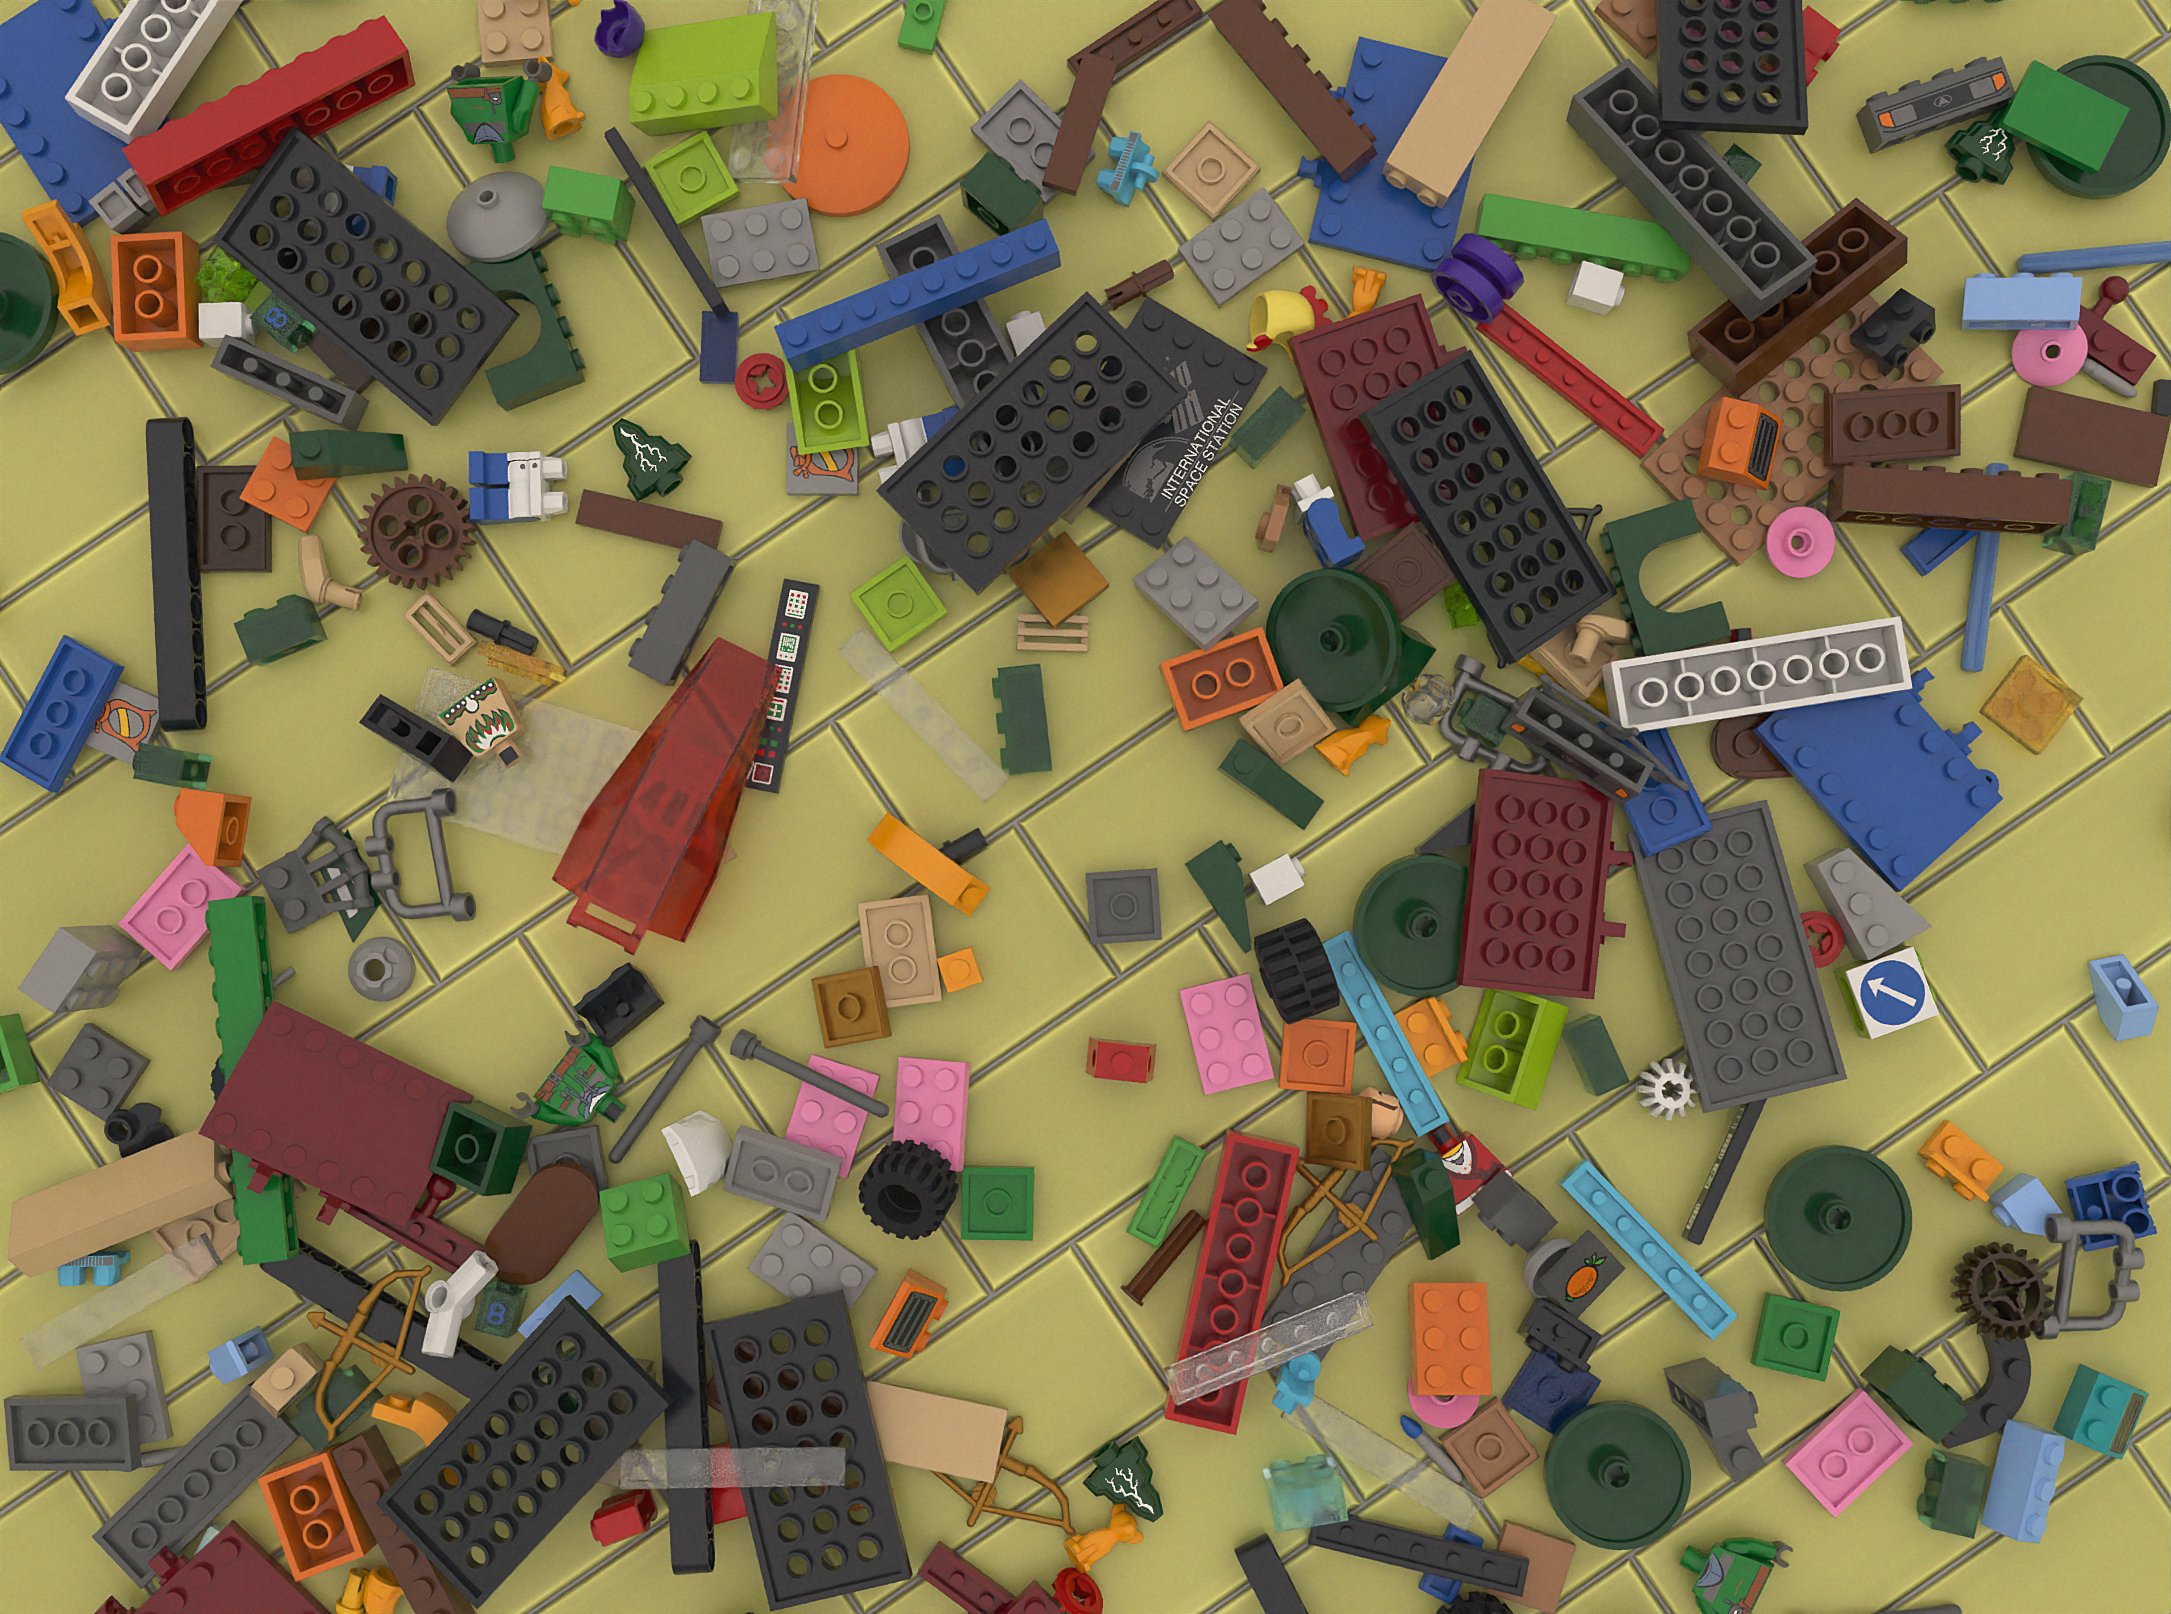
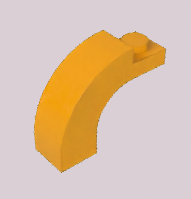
M57 199L23 210L21 218L45 252L55 273L59 286L57 308L76 336L111 325L112 311L108 288L97 257L78 222H71Z
M889 812L886 813L866 840L929 890L969 917L991 889Z
M425 1391L414 1400V1403L411 1402V1398L401 1393L387 1394L375 1403L371 1417L414 1431L423 1439L428 1447L458 1413L443 1399ZM469 1442L467 1450L474 1459L473 1443ZM445 1468L444 1477L446 1481L451 1485H457L458 1476L456 1472L450 1468ZM422 1493V1495L431 1497V1496L428 1495V1494Z

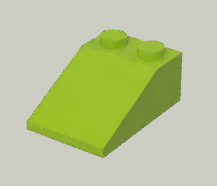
M859 348L795 373L782 349L799 455L869 446L870 439Z

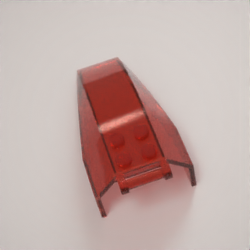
M717 637L584 813L552 877L553 881L579 897L569 914L566 924L576 929L578 926H581L625 947L624 951L633 956L640 947L647 930L683 943L690 940L721 877L783 668ZM590 903L636 924L632 934L586 913Z

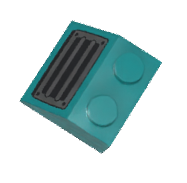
M2080 1363L2053 1430L2077 1443L2122 1460L2149 1393Z

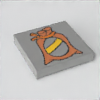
M787 423V495L859 496V447L799 455L794 423Z
M118 680L85 745L136 767H143L161 726L158 697Z

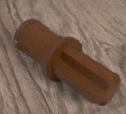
M1162 260L1137 274L1135 271L1131 272V277L1108 289L1106 288L1104 291L1108 300L1122 293V295L1110 300V304L1115 311L1118 307L1141 295L1143 298L1147 297V292L1172 280L1174 272L1169 262Z

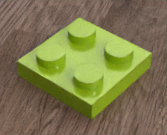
M706 130L643 163L679 228L741 195Z
M907 554L849 594L890 654L949 614Z

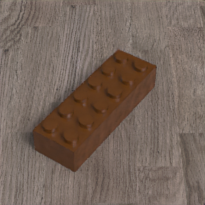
M1855 198L1801 241L1818 260L1806 284L1752 322L1728 299L1687 332L1691 357L1739 398L1907 264L1908 237L1858 198Z
M1853 461L1849 462L1848 466H1844L1828 482L1826 517L1830 522L2046 536L2069 523L2072 480L2059 479V474L2038 473L2035 474V477H2021L2020 471L2005 470L1999 471L1997 475L1983 474V469L1964 468L1960 470V473L1946 472V468L1942 466H1925L1920 471L1908 470V465L1894 463L1885 465V468H1871L1870 462Z

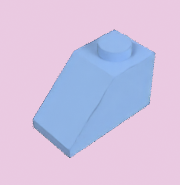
M2125 955L2089 961L2088 968L2098 1014L2114 1040L2121 1041L2151 1035L2159 1005Z
M2025 1173L2018 1174L1991 1194L1989 1198L1990 1203L1994 1207L1992 1214L2005 1228L2011 1227L2025 1233L2046 1236L2044 1221L2047 1214L2063 1213L2037 1177Z
M577 1269L517 1330L527 1339L566 1296L571 1294L587 1311L603 1293Z
M259 1325L207 1352L210 1358V1369L217 1378H220L223 1385L247 1374L275 1357Z

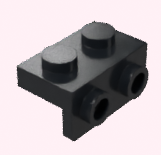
M1900 288L1850 335V344L1878 361L1879 373L1887 376L1894 368L1901 367L1908 359L1909 354L1920 344H1925L1931 339L1936 330L1935 308Z
M626 963L624 966L615 969L610 977L596 989L587 992L582 1000L574 1006L577 1014L587 1019L598 1038L602 1041V1044L611 1048L664 1005L665 1002L645 972L631 963Z
M1537 1297L1516 1332L1526 1339L1524 1344L1528 1348L1541 1355L1544 1352L1548 1353L1556 1359L1554 1364L1558 1368L1571 1375H1574L1575 1372L1588 1373L1591 1366L1587 1364V1361L1602 1336L1547 1298Z

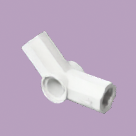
M476 1250L447 1281H435L427 1290L425 1306L431 1313L422 1346V1354L453 1358L461 1321L472 1312L475 1305V1296L499 1271L495 1261L490 1259L486 1253Z

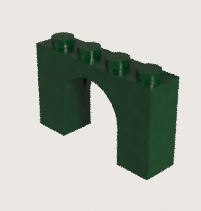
M530 247L522 254L505 261L492 263L475 261L464 266L504 301L517 299L530 302L537 307L540 314L541 332L534 347L520 358L485 371L499 406L505 411H510L585 382L581 371L586 369L585 361L578 348L573 350L569 337L574 336L567 317L560 316L556 305L561 304V299L553 283L548 284L544 272L549 271V268L540 250L536 252ZM472 309L466 310L469 314L475 313Z
M1691 498L1608 522L1603 526L1604 533L1599 534L1600 543L1604 554L1610 553L1614 567L1609 568L1610 576L1615 589L1621 587L1625 601L1619 604L1624 621H1631L1635 635L1630 637L1635 656L1641 655V657L1683 651L1732 635L1722 601L1684 612L1672 613L1653 606L1645 598L1640 588V567L1648 553L1661 546L1697 536L1701 532Z

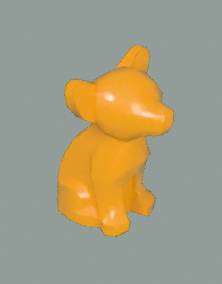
M540 56V57H539V59H538V63H539V64H540V62H542V61H544V62H546V63L549 64V62H548V60L545 58V56ZM549 64L552 67L550 80L546 83L538 82V85L541 87L540 92H543L539 113L545 130V137L548 140H555L579 131L582 127L580 122L584 121L586 116L584 112H579L574 108L570 93L563 87L569 80L568 72L560 70L556 65Z
M1353 265L1352 282L1355 285L1352 293L1353 312L1340 320L1372 310L1378 300L1379 291L1384 287L1387 273Z
M1372 713L1359 724V727L1337 731L1313 747L1337 772L1339 771L1343 776L1348 777L1351 764L1366 753L1371 743L1384 745L1388 742V727L1391 721L1389 718H1382Z
M1113 1504L1109 1526L1095 1529L1085 1535L1076 1534L1064 1541L1063 1545L1075 1568L1079 1572L1084 1573L1090 1571L1094 1562L1107 1555L1117 1542L1137 1544L1144 1537L1137 1531V1521L1134 1516L1126 1512L1125 1504Z
M382 1566L372 1568L366 1580L363 1593V1602L367 1614H394L396 1603L404 1592L391 1569Z

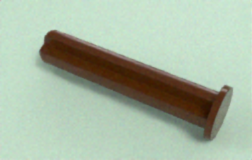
M1190 1210L1127 1286L1122 1285L1120 1288L1133 1301L1143 1306L1144 1302L1142 1299L1206 1223L1205 1219L1195 1210Z

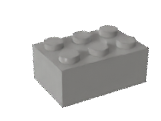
M110 925L60 927L18 989L54 1014L104 1008L109 1006L119 995L120 989L118 987L123 979L130 976L140 964V959L138 958L144 948Z

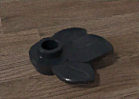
M147 1102L137 1103L130 1110L120 1109L108 1116L104 1126L105 1136L110 1142L119 1145L122 1158L175 1138L172 1130L166 1124L159 1122L162 1114L161 1108Z

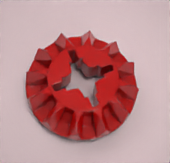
M758 353L746 358L739 365L735 374V388L741 400L753 409L770 410L772 407L781 405L789 394L784 362L777 356L768 353ZM768 371V378L776 388L773 386L771 388L765 387L759 395V386L750 377L755 379L756 377L763 378L764 374H767Z
M1810 911L1801 913L1800 916L1807 940L1809 939L1808 929L1816 934L1826 933L1817 941L1818 950L1813 945H1809L1815 968L1830 965L1839 957L1843 949L1844 935L1841 926L1832 916L1824 912Z
M1068 1567L1057 1574V1578L1051 1585L1056 1591L1053 1599L1061 1605L1060 1612L1065 1611L1068 1614L1102 1613V1594L1095 1581L1087 1573H1081L1074 1567ZM1073 1592L1075 1597H1079L1080 1599L1084 1600L1079 1602L1078 1598H1074L1071 1593Z

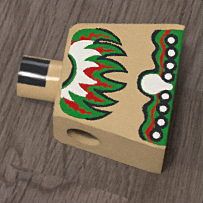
M490 678L437 716L438 720L478 759L488 760L496 754L507 769L516 765L524 758V755L514 741L525 734L527 729L505 683L501 679Z
M304 1342L294 1345L251 1386L250 1395L275 1419H278L320 1377L324 1361Z

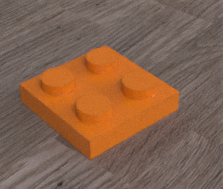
M273 436L239 498L308 534L339 477L297 481L290 444Z
M1306 1018L1288 1025L1284 1021L1278 1087L1281 1089L1351 1094L1357 1023Z

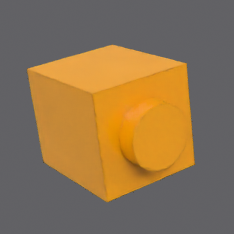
M973 946L937 959L948 993L984 980Z

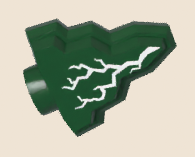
M2010 102L1995 109L1986 121H1975L1966 131H1956L1944 145L1947 153L1958 162L1955 166V171L1964 180L1978 183L1983 179L1989 183L2005 184L2013 169L2010 160L2016 148L2012 139L2014 135L1999 128L1998 125Z
M623 418L612 426L616 445L625 455L623 469L630 478L627 487L637 501L648 497L654 492L664 497L673 492L682 483L683 477L679 472L692 456L679 443L670 444L661 435L649 436L640 425Z
M1139 1436L1120 1447L1113 1440L1095 1454L1092 1461L1097 1467L1084 1480L1083 1484L1096 1497L1104 1495L1114 1505L1127 1504L1135 1515L1151 1522H1155L1164 1514L1159 1492L1151 1483L1153 1470L1146 1460L1148 1450Z

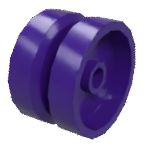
M1465 233L1451 250L1452 258H1444L1432 273V283L1445 300L1459 312L1479 323L1491 324L1504 308L1503 299L1510 300L1523 285L1524 277L1517 264L1498 246L1484 237L1473 233Z

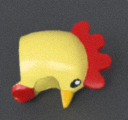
M1311 285L1302 288L1299 293L1288 290H1268L1258 293L1253 300L1250 311L1249 329L1252 342L1247 344V351H1263L1272 343L1283 346L1287 350L1290 360L1294 361L1287 340L1299 334L1332 324L1329 318L1323 316L1328 310L1327 302L1324 299H1316V289Z

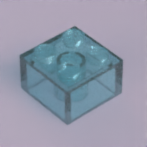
M1324 1454L1311 1455L1305 1458L1306 1462L1291 1464L1289 1460H1281L1271 1463L1270 1468L1262 1469L1269 1511L1276 1533L1348 1521L1342 1479L1333 1457L1327 1458Z

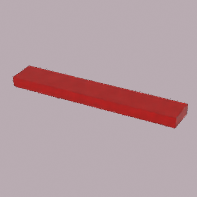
M1505 302L1504 308L1491 324L1479 323L1476 326V330L1639 459L1644 457L1665 429Z

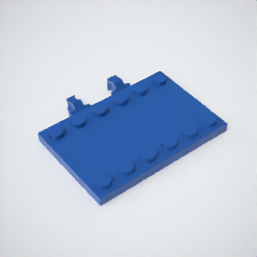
M38 0L0 25V123L51 201L57 199L71 222H78L80 227L83 228L100 216L89 203V200L115 181L128 193L117 178L131 168L122 151V148L129 144L80 117L66 101L65 96L118 17L104 20L91 0ZM168 116L165 117L157 131L162 129L163 125L170 121Z
M1359 36L1346 88L1338 87L1337 91H1328L1335 100L1341 96L1354 111L1350 118L1358 127L1364 123L1377 139L1372 144L1378 154L1345 183L1324 158L1323 161L1320 159L1309 161L1305 156L1301 157L1297 176L1314 180L1313 187L1321 189L1308 243L1428 273H1433L1444 258H1450L1474 157L1443 209L1438 206L1430 207L1425 205L1417 198L1416 193L1407 188L1400 189L1393 186L1387 181V176L1382 174L1387 159L1448 58Z
M1926 667L1920 671H1915L1911 675L1912 689L1773 711L1752 730L1895 892L1902 891L2003 800V797L1967 758L1972 752L1967 745L1972 743L1982 733V730L1974 721L1963 724L1962 730L1958 733L1953 734L1950 729L1943 731L1919 704L1923 699L1918 692L1924 689L1926 682L1935 678Z

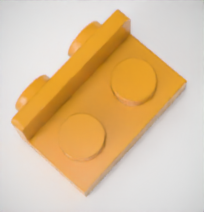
M1434 996L1423 997L1393 1013L1427 1078L1457 1062L1463 1063L1468 1060L1464 1051L1469 1049L1460 1031L1453 1032L1447 1020L1452 1016L1442 999L1436 1000Z
M1943 1120L1917 1152L1927 1160L1924 1166L1942 1179L1944 1176L1955 1183L1952 1189L1969 1202L1972 1199H1976L1986 1203L1990 1196L1985 1191L2005 1168L1948 1120Z

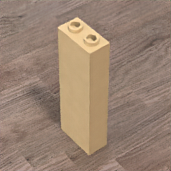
M1483 0L1387 159L1382 174L1387 176V181L1397 188H1407L1416 193L1417 198L1425 205L1430 207L1438 206L1443 209L1550 31L1557 15L1531 0Z
M200 1127L16 1200L12 1206L8 1260L27 1277L31 1278L233 1197V1183L230 1178V1165L233 1162L232 1149L198 1134L201 1129Z

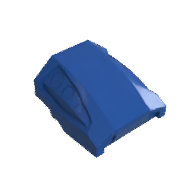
M2132 1161L2127 1165L2066 1179L2065 1185L2074 1220L2112 1219L2122 1221L2130 1226L2135 1235V1240L2158 1234L2148 1211L2149 1205L2144 1197L2145 1190L2142 1181L2139 1179L2141 1177L2138 1172L2140 1171L2139 1164L2136 1161ZM2114 1234L2080 1235L2085 1252L2119 1245V1237Z

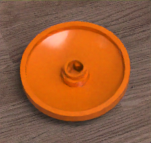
M843 74L826 75L802 84L782 102L778 108V119L772 121L769 132V156L779 183L793 200L807 198L809 210L820 215L839 218L851 217L878 207L895 192L908 167L910 139L905 119L899 107L882 88L857 76Z

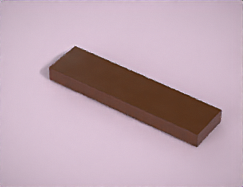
M1157 0L1067 59V65L1076 77L1085 51L1118 62L1116 74L1203 17V11L1195 0Z
M1084 51L1044 174L1042 186L1076 196L1118 62Z
M583 489L575 522L580 526L682 549L686 543L691 544L693 539L700 540L717 549L723 522L720 520Z

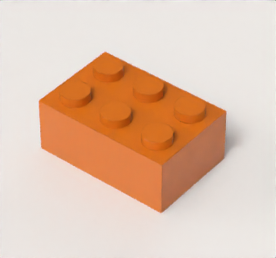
M182 231L110 235L115 342L132 352L203 348V341L199 339L198 303H202L199 243Z
M1262 627L1217 642L1207 652L1201 648L1164 661L1159 665L1183 734L1253 709L1284 688Z
M1486 1283L1409 1284L1408 1309L1412 1395H1492Z
M342 1442L275 1466L258 1478L295 1582L363 1557L377 1544L371 1529L330 1454Z

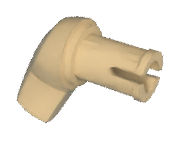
M317 535L301 537L298 541V563L302 583L309 600L318 606L324 605L327 602L357 612L362 603L364 591L334 582L326 567L321 539Z
M1604 614L1585 615L1576 623L1575 628L1578 636L1571 652L1568 654V661L1577 667H1589L1598 643L1606 641L1615 645L1631 643L1630 636L1633 635V628L1627 622L1615 616Z

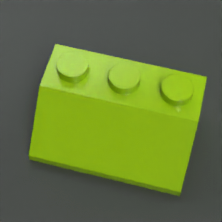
M1487 988L1468 1044L1469 1049L1465 1053L1468 1060L1462 1063L1456 1083L1507 1102L1537 1110L1570 1008L1524 992Z

